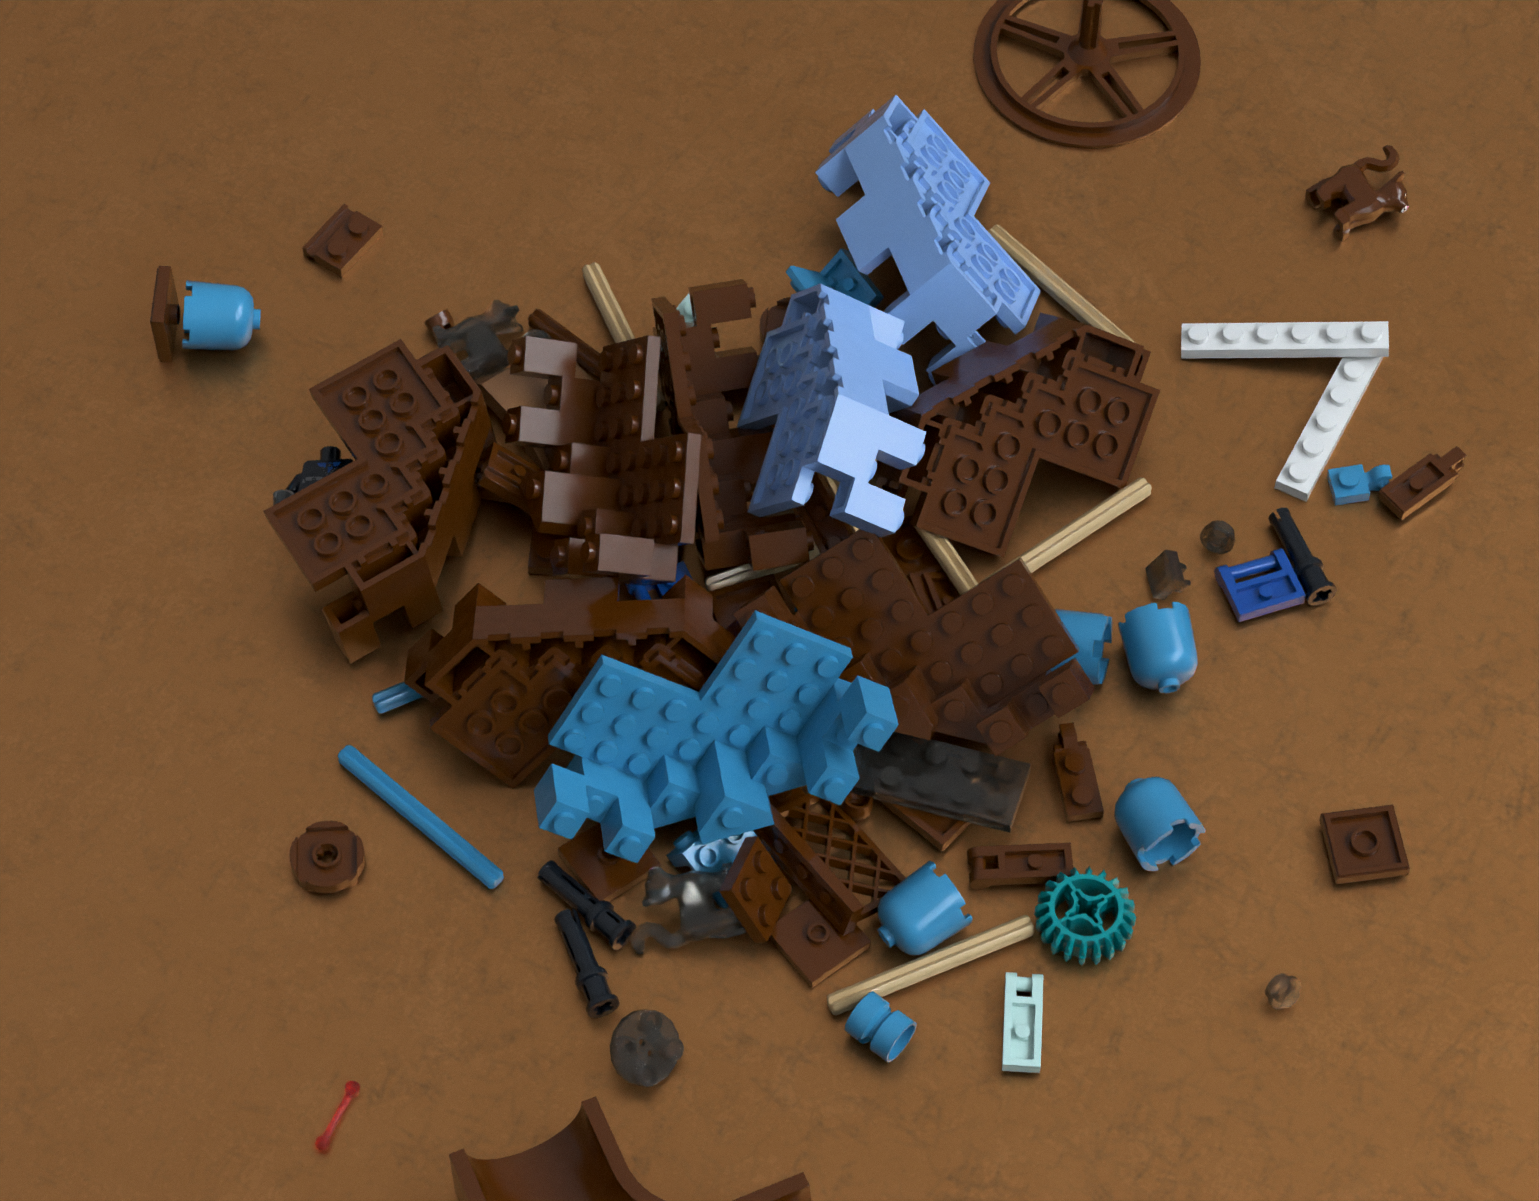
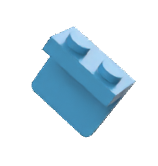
M841 248L821 272L790 266L786 270L787 275L792 280L790 284L796 292L821 283L874 308L884 298L869 276L858 271L850 251Z
M697 828L693 833L687 831L673 842L675 848L666 856L674 867L689 866L719 907L730 909L719 890L744 839L757 835L754 831H749L703 845Z

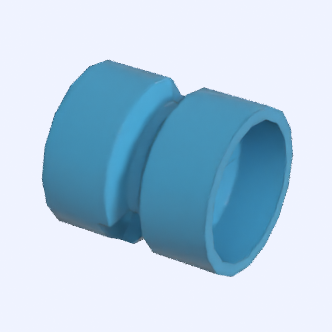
M872 991L863 997L851 1012L845 1024V1031L862 1044L870 1041V1050L889 1063L907 1046L914 1035L917 1023L900 1010L891 1012L890 1003Z

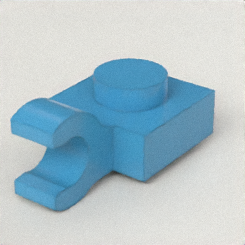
M1362 464L1328 469L1327 479L1335 506L1369 501L1370 491H1380L1381 488L1390 483L1389 479L1393 477L1389 465H1379L1368 472H1364Z

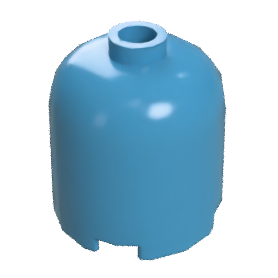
M186 280V290L192 291V296L184 297L183 330L184 333L190 334L189 339L182 340V349L238 350L249 343L253 329L260 330L261 309H254L253 297L244 287Z
M1172 602L1173 608L1158 609L1157 603L1135 608L1125 614V623H1118L1133 678L1142 687L1159 690L1160 693H1172L1179 690L1180 685L1184 684L1194 675L1198 666V655L1189 609L1186 605L1179 602Z
M1054 609L1080 650L1051 668V672L1076 657L1093 685L1103 684L1109 659L1102 657L1104 643H1112V617L1104 616L1102 613Z
M1161 777L1135 779L1126 785L1124 792H1122L1115 803L1114 817L1116 823L1144 870L1158 871L1157 864H1162L1168 860L1174 866L1189 857L1201 845L1198 836L1200 833L1204 834L1206 829L1175 785L1168 779Z
M928 861L880 899L878 919L882 926L877 931L889 948L896 945L902 952L909 955H922L972 923V916L970 914L964 916L960 909L966 903L946 874L938 877L933 872L936 869L934 862Z

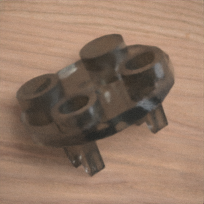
M650 1009L633 1011L622 1018L613 1031L610 1042L611 1062L617 1074L628 1083L644 1087L658 1084L669 1076L684 1051L683 1043L679 1039V1034L673 1022L663 1013Z

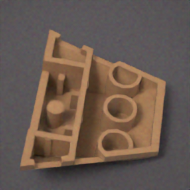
M576 363L575 378L593 380ZM510 368L473 379L482 391L486 406H489L502 421L509 408L527 406L546 409L543 394L548 384V379L511 375ZM525 446V453L539 468L544 471L551 470L543 448Z

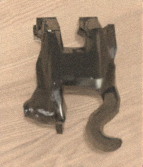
M493 300L490 307L483 314L467 317L449 329H444L440 325L434 326L432 329L437 347L441 349L448 345L454 354L466 350L469 356L460 362L472 379L501 371L509 366L507 360L508 350H506L496 335L524 331L522 325L516 319L519 308L517 305L510 306L509 304L502 303L500 300ZM537 329L530 330L522 336L551 339V336L545 331Z
M733 862L724 863L718 872L692 870L672 875L665 872L661 867L649 869L645 882L646 896L643 897L642 905L644 907L659 906L674 898L677 899L680 910V929L671 934L657 923L645 922L638 925L632 932L630 940L635 953H644L645 939L647 937H653L665 948H679L687 943L703 940L707 937L725 939L745 934V928L729 905L727 908L717 909L712 897V893L720 890Z

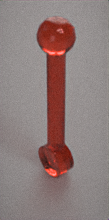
M349 1081L346 1083V1094L324 1134L315 1141V1146L319 1150L324 1151L330 1147V1137L352 1098L360 1094L358 1082Z

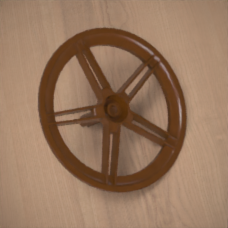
M997 0L989 9L978 28L973 53L974 69L985 97L997 112L1012 125L1038 139L1057 145L1099 149L1122 146L1147 138L1162 130L1181 114L1190 102L1199 80L1201 58L1196 35L1187 18L1170 0H1138L1162 19L1169 29L1166 32L1111 39L1103 38L1101 36L1103 0L1082 1L1078 34L1073 36L1012 16L1016 10L1030 0ZM999 35L1062 58V60L1026 94L1020 97L1011 88L1001 71L997 58ZM1177 52L1178 67L1170 86L1159 99L1145 109L1142 108L1110 64ZM1063 72L1067 74L1036 101L1029 104ZM1085 76L1092 79L1122 118L1106 122H1078L1058 118L1040 109L1076 79ZM1107 76L1109 78V80L1118 90V92L1126 101V103L1134 112V114H1132L1131 111L1127 108V106L1122 102V100L1106 82L1104 77Z

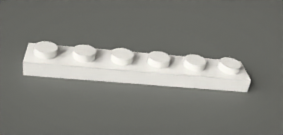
M1388 321L1182 323L1181 359L1389 357Z
M1342 357L1275 482L1274 489L1307 502L1383 357Z

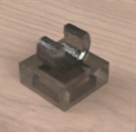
M1164 550L1145 568L1153 598L1165 600L1172 592L1181 593L1191 585L1190 580H1184L1183 572L1187 567L1179 561L1176 551Z

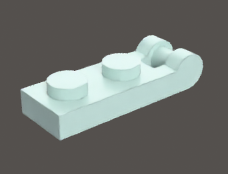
M1005 972L1002 1071L1040 1073L1043 974H1032V977H1019L1016 972ZM1017 992H1031V997L1016 996Z

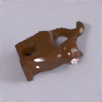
M1386 145L1383 147L1387 157L1386 160L1371 157L1359 159L1354 164L1342 166L1332 177L1323 179L1306 189L1305 198L1314 209L1322 207L1324 210L1331 206V201L1337 199L1341 204L1342 208H1339L1334 213L1338 224L1333 229V232L1341 242L1348 239L1350 229L1371 223L1384 213H1404L1409 208L1407 190L1402 183L1405 176L1403 171L1398 172L1379 190L1374 189L1364 174L1365 170L1383 173L1394 169L1398 165L1400 158L1393 146Z

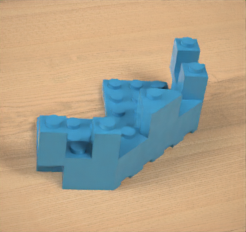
M756 610L699 692L601 655L548 734L549 745L573 753L575 756L567 768L551 763L535 787L534 796L538 826L540 829L572 840L586 818L599 822L601 825L605 852L638 863L655 839L654 828L696 817L699 836L704 845L774 825L769 796L807 785L809 794L841 805L860 779L853 753L854 748L857 744L879 752L899 725L890 689L858 675L852 683L840 679L839 676L853 658L851 648Z

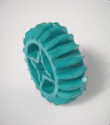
M1090 866L1085 870V874H1079L1078 870L1074 867L1070 871L1071 877L1066 876L1060 871L1056 877V882L1049 880L1046 883L1045 891H1041L1038 895L1037 902L1039 904L1035 906L1034 915L1037 918L1035 927L1037 932H1042L1041 940L1043 944L1052 943L1051 951L1053 955L1064 951L1066 962L1072 956L1078 957V962L1081 966L1085 963L1086 958L1089 957L1097 965L1100 962L1101 954L1111 960L1114 957L1115 950L1122 952L1126 945L1125 940L1132 938V927L1136 923V916L1133 913L1135 904L1134 900L1128 899V888H1119L1118 877L1107 881L1105 870L1100 872L1098 876L1092 875ZM1066 901L1068 911L1065 912L1063 918L1058 920L1055 911L1061 903ZM1112 912L1115 922L1105 931L1102 927V920L1105 919L1106 914Z

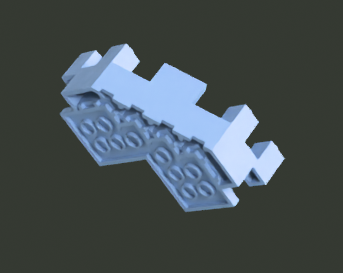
M895 95L877 111L872 109L834 141L829 149L830 155L821 162L815 173L818 175V180L822 187L829 192L832 191L837 197L858 180L865 195L836 219L858 271L868 275L892 255L908 290L886 307L884 312L905 321L902 329L904 334L902 345L932 321L936 323V329L940 335L952 341L932 357L926 369L929 379L934 386L936 383L931 373L933 370L986 342L976 330L995 316L1004 328H1010L1015 335L1026 327L1041 290L975 218L974 215L990 182L925 109L915 116L903 101Z
M821 283L791 295L782 326L768 331L737 425V428L761 429L775 424L750 502L749 513L763 517L803 506L812 495L814 485L811 481L814 472H817L840 482L829 516L866 532L876 534L878 537L894 534L900 528L904 520V511L902 510L906 499L873 486L868 482L873 478L877 470V461L875 459L902 470L916 466L925 452V444L923 442L926 431L889 416L891 412L911 407L919 396L912 356L898 350L904 338L902 329L905 321Z

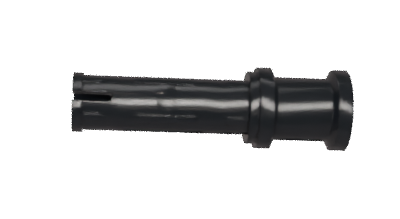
M1277 509L1276 511L1280 518L1278 519L1275 513L1272 512L1268 519L1295 566L1293 570L1307 592L1306 600L1308 604L1318 606L1328 602L1335 596L1337 589L1334 583L1328 581L1323 572L1324 564L1317 557H1313L1289 509Z
M553 860L544 864L537 878L585 918L586 926L591 931L597 930L609 940V946L613 950L621 949L631 940L636 931V924L631 920L626 921L614 911V906L609 901H600Z
M570 909L563 910L555 916L554 921L577 973L575 985L579 991L583 992L587 1001V1014L591 1018L607 1016L620 1005L618 997L612 994L607 983L609 978L607 970L598 965L577 911L575 909L571 911Z

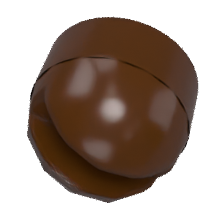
M448 309L441 311L424 322L429 332L438 338H444L446 334L450 335L454 328V321Z
M853 788L844 800L845 812L856 821L869 817L873 809V795L863 788Z

